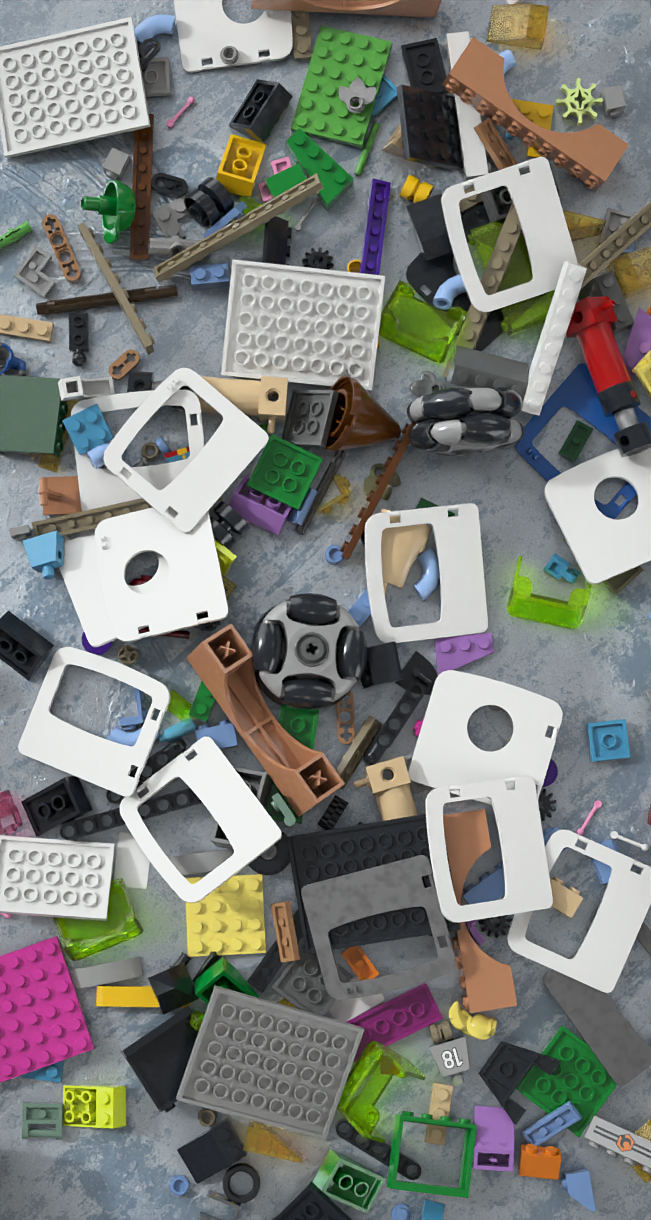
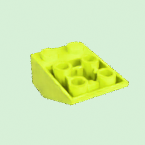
M64 1085L63 1126L112 1129L126 1126V1086Z

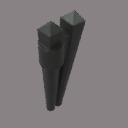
M211 952L192 981L194 982V980L220 960L222 955Z

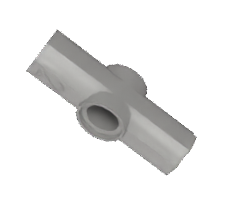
M177 235L172 236L170 239L149 238L148 254L173 257L200 240L183 239Z

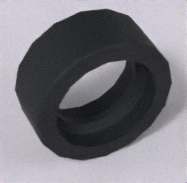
M248 1164L231 1166L223 1178L224 1193L235 1203L252 1201L260 1189L258 1172ZM246 1172L252 1177L253 1187L248 1194L238 1195L231 1190L230 1179L235 1173Z

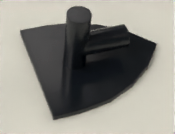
M415 651L402 669L403 680L396 681L395 683L405 690L411 684L419 683L425 689L424 695H431L438 675L432 664L423 655ZM418 687L411 688L410 692L421 695V690Z

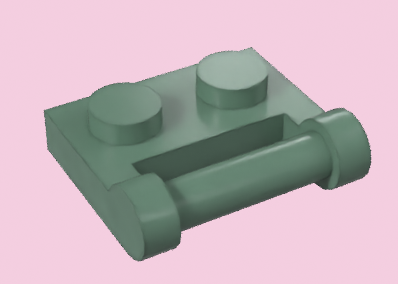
M276 793L272 796L273 801L271 805L277 813L281 811L285 817L284 824L287 827H292L296 822L295 816L280 794Z
M23 1103L22 1139H29V1137H54L56 1140H62L63 1103ZM29 1124H56V1129H29Z

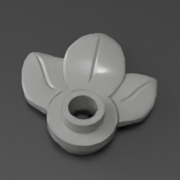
M359 77L351 83L349 88L344 86L339 88L341 101L346 103L347 109L354 114L362 112L365 105L372 103L376 96V87L366 88ZM359 103V106L353 107V104Z

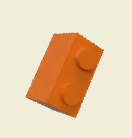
M521 1144L518 1160L519 1176L558 1180L561 1165V1152L559 1148Z

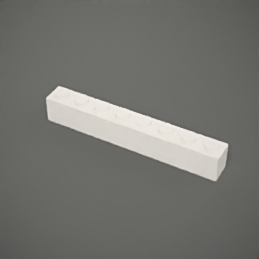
M469 31L446 34L445 42L449 71H451L472 38L469 37ZM454 93L464 181H468L491 173L490 162L486 160V156L489 153L473 129L481 123L484 115L478 113L471 104L468 105L462 102L461 97Z
M564 261L528 373V384L521 411L540 415L587 270L584 266Z

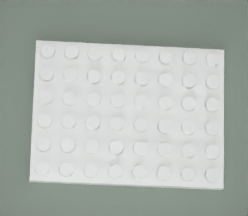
M132 17L0 47V130L4 156L6 158L151 127Z
M232 259L221 375L261 379V376L288 378V382L333 386L339 378L348 376L356 379L366 390H372L385 276Z

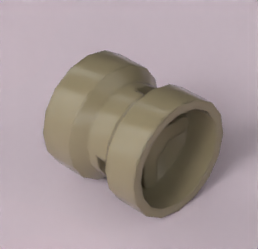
M448 1020L441 1022L440 1025H429L434 1045L440 1043L441 1040H453Z

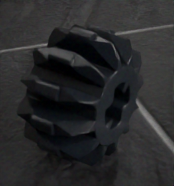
M321 247L318 248V252L311 248V253L306 252V258L302 259V263L305 264L303 267L330 270L334 267V264L331 262L333 256H328V250L322 253ZM315 261L321 262V266L315 265Z
M547 789L542 790L538 801L544 802V805H542L544 808H539L541 821H545L544 814L549 818L552 817L549 810L556 811L555 807H551V804L557 803L556 800H549L553 794L550 793L545 796Z
M507 915L497 916L496 918L500 919V923H497L498 926L496 927L490 923V919H493L492 917L485 918L484 921L480 920L478 924L486 925L481 928V931L484 932L489 929L487 932L488 937L494 931L495 938H498V931L502 935H506L503 928L509 929L510 926L505 923L511 922L512 919L505 918Z

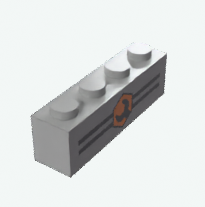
M594 1116L585 1135V1139L589 1142L588 1145L597 1150L601 1147L607 1150L606 1154L614 1158L620 1156L624 1158L625 1163L633 1167L637 1164L643 1167L642 1170L651 1175V1141Z

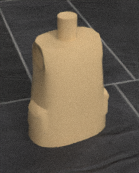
M381 509V513L392 512L386 509ZM400 516L390 517V523L400 522ZM426 524L385 528L382 531L381 559L384 594L388 584L398 588L403 587L416 557L425 550L432 527Z

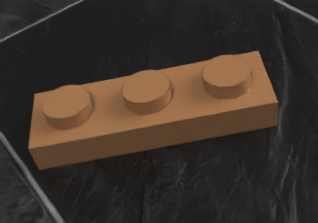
M487 118L473 128L499 170L517 164L490 118Z
M290 901L273 903L271 908L281 962L300 960Z

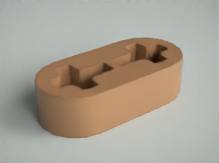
M132 349L127 350L110 365L109 374L113 380L120 381L124 379L130 371H133L139 365L140 356L138 352ZM129 355H130V356H134V355H135V357H134V358H135V362H134V363H133L132 361H130V362H128L127 364H125V363L128 361V357H127V356H129ZM122 366H124L120 370L122 373L121 375H113L115 373L113 370L114 368L120 369Z

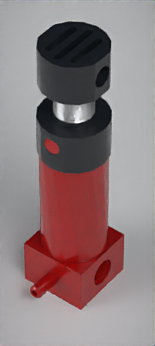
M609 296L586 297L575 304L566 336L567 338L577 337L598 393L597 396L605 417L614 416L620 431L616 432L613 436L621 457L632 456L651 448V432L647 422L639 423L634 408L639 406L641 402L610 326L618 321L613 309L616 303L614 300H610Z

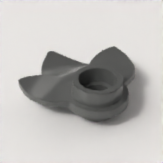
M422 371L421 380L414 381L408 388L419 398L432 393L435 386H439V390L446 389V386L442 381L437 380L434 373Z

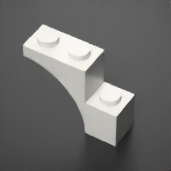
M76 376L63 378L58 382L61 401L76 399L78 402L115 394L112 376L91 379Z

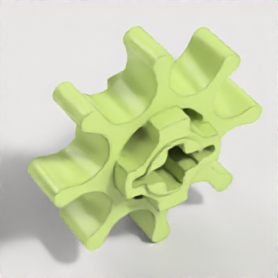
M580 78L576 79V88L573 90L568 89L563 84L561 92L565 93L567 98L563 100L557 99L555 106H564L567 109V112L562 116V120L565 121L569 115H574L578 120L577 126H581L583 115H589L592 120H595L597 113L592 110L591 106H600L603 101L602 98L595 99L591 96V92L595 90L596 84H592L589 89H583L580 85ZM577 97H579V102L581 103V107H580V108H579L578 101H576V100H577Z

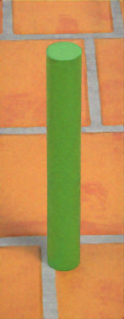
M373 122L354 174L356 176L362 175L380 124Z

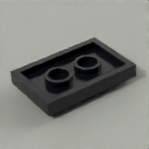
M437 38L401 45L400 49L409 86L441 94L449 93L445 86L442 85L446 79V73Z

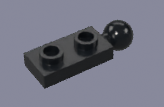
M69 313L70 352L75 351L71 360L77 367L85 365L87 361L83 351H89L88 313Z

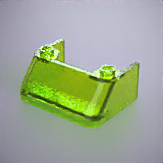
M518 556L506 605L507 613L514 618L574 630L578 628L586 611L592 584L586 580L584 589L577 588L573 590L569 596V601L532 594L531 580L519 575L523 556Z
M372 1041L367 1045L349 1073L337 1110L362 1137L384 1143L385 1139L375 1129L380 1120V1113L375 1104L394 1075L402 1079L411 1076L425 1080L426 1077L408 1059L376 1041Z

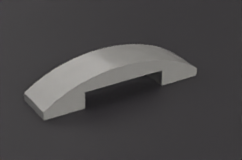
M227 849L168 858L182 875L213 871L230 858L234 850Z
M140 957L69 970L75 989L144 976Z

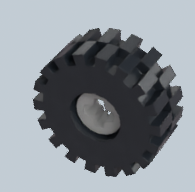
M282 830L281 839L271 846V849H274V853H271L270 857H267L266 853L258 856L248 864L252 870L262 875H275L289 865L290 856L286 838L288 836Z

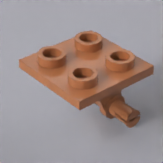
M78 476L39 478L40 489H38V494H40V505L43 506V515H67L82 511Z

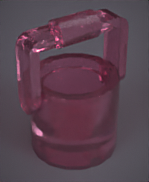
M10 790L0 792V819L12 815L15 824H11L3 829L0 823V835L4 833L8 835L15 832L23 824Z

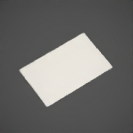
M119 832L113 885L147 889L150 860L132 833Z
M356 976L355 978L351 979L349 982L360 981V980H359V978ZM382 993L347 1000L336 999L329 1010L335 1020L346 1022L383 1002L385 999Z

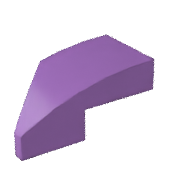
M478 920L466 921L465 923L470 934L478 945H482L486 940L473 926Z

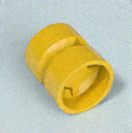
M410 174L401 190L400 197L408 201L413 199V202L416 203L429 198L434 186L425 181L421 183L419 178Z

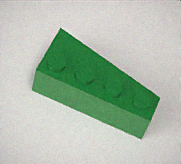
M300 128L286 140V149L296 164L299 163L306 178L308 179L316 173L319 176L323 189L316 195L328 211L353 186V177Z

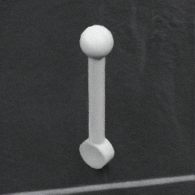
M616 831L610 833L612 839H620L640 847L643 851L649 849L647 844H640L620 836Z

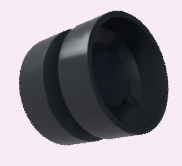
M213 177L206 178L198 185V189L192 190L184 197V205L189 214L198 224L207 229L220 220V216H225L234 208V201L228 190Z
M220 501L213 509L219 519L215 520L210 516L213 535L217 541L228 550H231L237 543L231 533L234 532L243 537L251 527L233 508L224 501Z

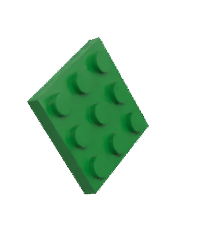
M271 434L247 483V487L299 511L323 462V458Z

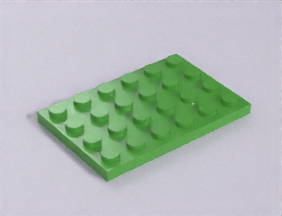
M321 25L290 128L291 131L295 132L300 128L306 135L363 148L392 49V41ZM359 77L366 88L376 87V96L372 103L365 105L362 112L354 114L347 109L346 103L341 101L339 88L340 86L349 88L351 83ZM359 103L353 104V107L359 106Z

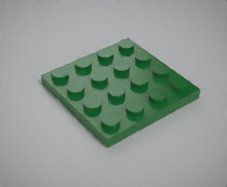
M561 1025L540 1053L559 1059L561 1062L551 1076L533 1064L516 1090L548 1114L571 1101L582 1118L567 1129L580 1137L617 1084L612 1080L589 1046Z

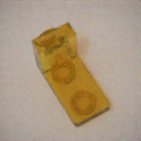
M339 473L333 477V482L341 495L316 509L318 515L321 513L325 515L333 510L332 507L336 504L343 505L350 500L351 491L348 488L350 483L345 476L342 478Z

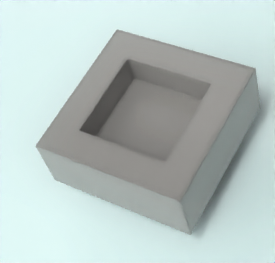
M29 525L9 529L10 536L16 539V541L28 539L27 536L32 535Z

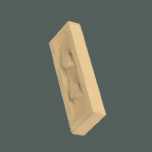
M0 314V335L51 342L53 322Z
M433 1082L429 1114L433 1115V1119H440V1116L449 1117L453 1085ZM427 1124L424 1142L444 1145L447 1127Z

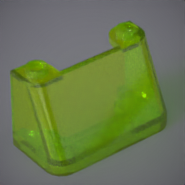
M399 280L381 312L379 335L433 362L443 363L468 312L460 307H451L448 312H445L414 297L415 290L412 285Z
M123 878L111 881L107 921L53 917L62 947L72 961L84 959L141 935L144 931Z

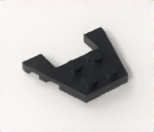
M501 1041L478 1074L499 1101L512 1122L517 1125L527 1110L510 1098L533 1064L551 1076L561 1061Z

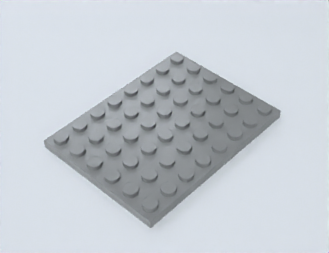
M214 986L176 1099L181 1102L326 1140L364 1028Z

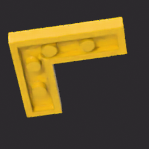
M511 99L517 109L527 119L544 129L550 130L554 105ZM528 147L527 158L542 157L538 154L537 149Z

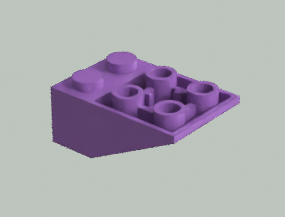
M475 1106L474 1124L477 1125L472 1168L513 1172L514 1123L502 1107Z

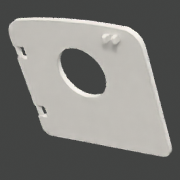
M174 0L182 66L188 73L282 60L289 56L293 49L291 11L264 10L257 20L241 24L232 21L226 16L222 7L223 0ZM233 46L238 50L239 58L237 62L231 65L222 62L220 52L224 47ZM258 52H270V56L259 57ZM227 54L226 57H227V58H232L233 55H232V54ZM202 60H213V64L202 66Z
M651 448L628 457H621L619 449L581 463L548 481L544 490L545 498L588 583L593 585L601 583L651 561ZM608 478H620L629 482L638 495L636 511L630 517L620 520L611 519L603 515L596 507L594 501V492L600 482Z
M153 507L108 518L98 524L95 530V542L100 582L113 634L119 640L132 642L150 636L153 637L198 626L207 622L223 620L228 616L229 609L209 510L195 527L187 533L180 531ZM171 507L166 510L173 518L178 515ZM150 551L161 554L169 564V577L164 586L151 594H139L131 590L125 580V570L130 560L143 552ZM208 612L207 618L198 620L197 614ZM149 626L150 632L139 634V628Z
M96 528L79 532L80 537L72 540L69 539V536L75 533L63 535L65 539L64 565L59 567L89 644L93 647H99L118 638L113 634L104 602L96 553ZM156 553L159 566L154 577L142 585H128L131 590L139 594H151L164 586L169 577V564L161 554Z
M454 670L444 671L438 675L433 686L408 770L410 780L430 787L440 788L531 776L535 781V785H537L536 792L537 799H539L562 722V709L557 702L520 687ZM495 705L504 709L511 717L513 734L508 744L502 749L490 752L483 751L471 742L467 732V724L471 714L479 707ZM548 725L554 727L551 738L545 737ZM514 782L505 784L506 790L515 789ZM459 790L450 791V793L459 795ZM487 797L473 799L492 805L491 800Z

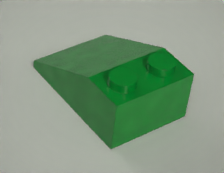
M223 957L194 980L195 995L207 1005L209 1004L214 986L260 998L239 971Z
M330 1149L313 1183L328 1197L368 1214L386 1178L355 1160Z

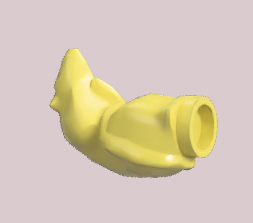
M458 1001L452 1004L448 1013L450 1023L454 1028L480 1040H487L491 1035H495L497 1020H494V1016L489 1018L482 1014H476L472 1017L466 1010L460 1007Z

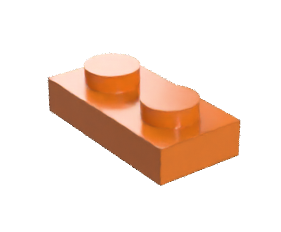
M360 946L349 947L341 953L360 981L372 979L379 975V972Z

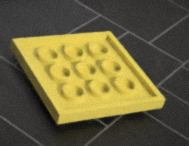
M262 874L232 876L203 900L197 903L186 902L187 948L189 957L209 956L211 952H216L217 955L266 953ZM204 877L186 878V880L190 884H196Z

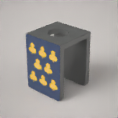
M209 1190L207 1197L236 1208L231 1219L235 1220L241 1203H235L227 1196ZM200 1212L198 1217L200 1220H221L203 1212Z

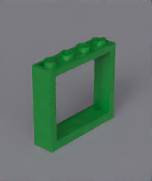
M402 1111V1115L395 1114L387 1187L396 1190L469 1198L477 1125L471 1124L470 1119L459 1118V1122L452 1121V1117L447 1116L433 1119V1115L421 1113V1117L413 1116L414 1112ZM403 1121L465 1129L458 1187L396 1180Z

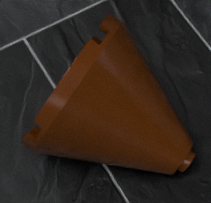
M343 376L334 383L330 390H335L339 394L325 450L335 452L394 442L400 437V425L356 379Z

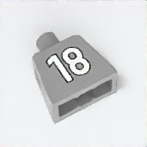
M465 1036L428 1046L442 1076L451 1075L454 1086L464 1083L462 1071L470 1069Z

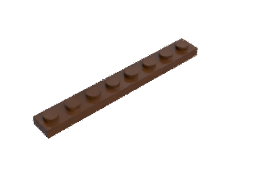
M149 114L151 127L134 130L132 190L135 194L136 210L131 223L130 261H149L148 240L150 238L154 114Z
M411 422L404 425L401 431L403 434L401 440L397 439L392 448L395 451L393 456H388L384 463V467H386L384 473L378 475L375 484H377L375 490H371L366 498L369 501L365 508L362 507L357 517L360 519L357 525H352L348 533L351 535L348 542L344 541L340 548L342 552L340 557L346 560L351 557L365 530L368 518L372 516L409 445V434L415 426Z

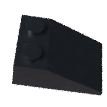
M442 194L406 206L423 260L426 261L453 252L441 204Z
M76 776L64 777L21 801L36 837L93 810L82 784Z
M228 1118L177 1149L197 1184L231 1166L248 1154Z

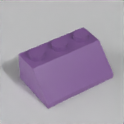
M245 475L233 493L229 506L243 519L266 529L270 533L279 535L293 508L270 497H267L262 505L261 501L264 494L247 487L250 476Z

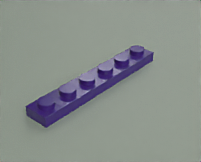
M374 178L371 181L359 273L379 275L391 182Z

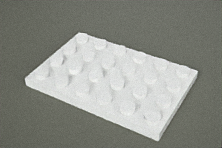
M0 835V913L107 921L115 844Z

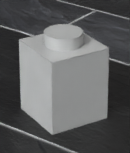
M616 85L603 88L601 98L603 99L602 104L605 116L611 115L614 117L622 114L626 107L622 86Z
M112 147L103 165L105 176L112 180H122L130 163V156Z

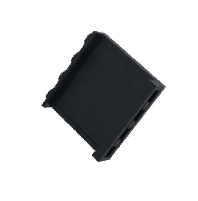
M189 1006L121 1051L159 1112L164 1110L167 1113L176 1107L174 1104L178 1101L176 1096L200 1030V1026L193 1017V1012Z

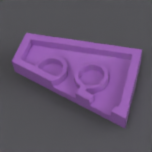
M640 308L638 309L622 356L627 371L633 376L636 374L632 372V369L651 350V316Z
M492 633L434 639L438 675L447 670L460 668L494 652Z

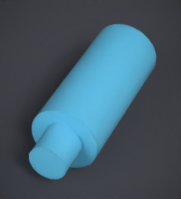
M189 717L163 730L164 734L158 736L161 743L167 740L170 743L197 728L192 718Z

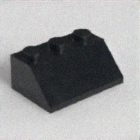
M257 79L230 121L229 126L251 140L264 143L270 136V132L275 124L278 123L280 116L288 107L293 96L278 82Z
M274 216L265 223L263 263L289 265L286 264V257H290L291 246H287L288 239L292 238V228L289 227V221Z
M8 611L0 618V659L29 681L47 659L54 645Z

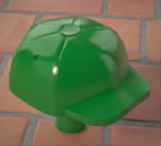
M110 180L103 196L98 195L97 198L83 196L81 200L83 211H95L96 214L101 215L106 243L113 244L117 242L119 232L130 227L136 210L134 191L126 184L117 180Z

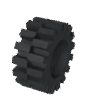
M335 795L317 825L325 830L333 829L347 807L348 802Z

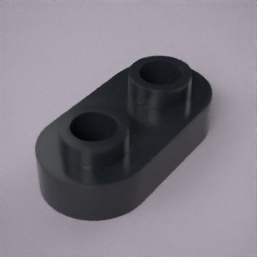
M157 173L151 179L152 188L157 193L175 198L186 196L188 193V184L182 178L165 173ZM164 182V185L160 187L158 183ZM177 187L182 188L180 192L176 191L175 189Z

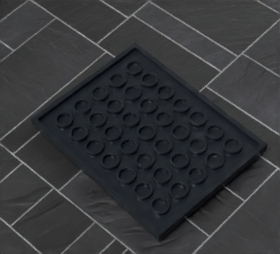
M426 814L286 837L305 953H315L316 949L301 895L302 888L308 884L419 855L427 856L431 863ZM447 852V859H448L449 871H450V876H451V881H452L451 869H450L449 858H448V852ZM422 876L425 888L431 887L429 876ZM419 906L375 914L342 924L329 931V938L334 950L430 935L432 931L426 909ZM446 919L449 932L461 929L460 922H451Z

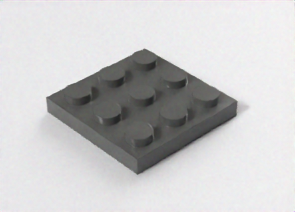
M293 390L281 439L298 447L326 448L339 392L335 390Z
M303 944L299 950L300 960L291 961L271 988L296 1008L325 1016L336 999L332 998L325 988L317 953L306 954ZM337 964L340 979L343 982H349L353 975Z

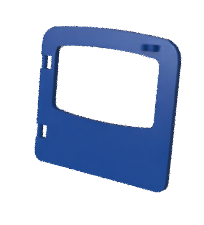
M586 363L579 364L544 403L540 415H534L524 426V436L515 446L517 453L547 482L560 475L561 472L534 447L532 442L562 407H566L579 415L617 446L613 435L620 431L614 416L605 417ZM637 406L634 408V412L638 422H647L651 432V417ZM626 482L608 504H602L596 499L594 501L596 507L603 515L615 519L637 492L629 482ZM622 495L626 499L618 506L615 501Z

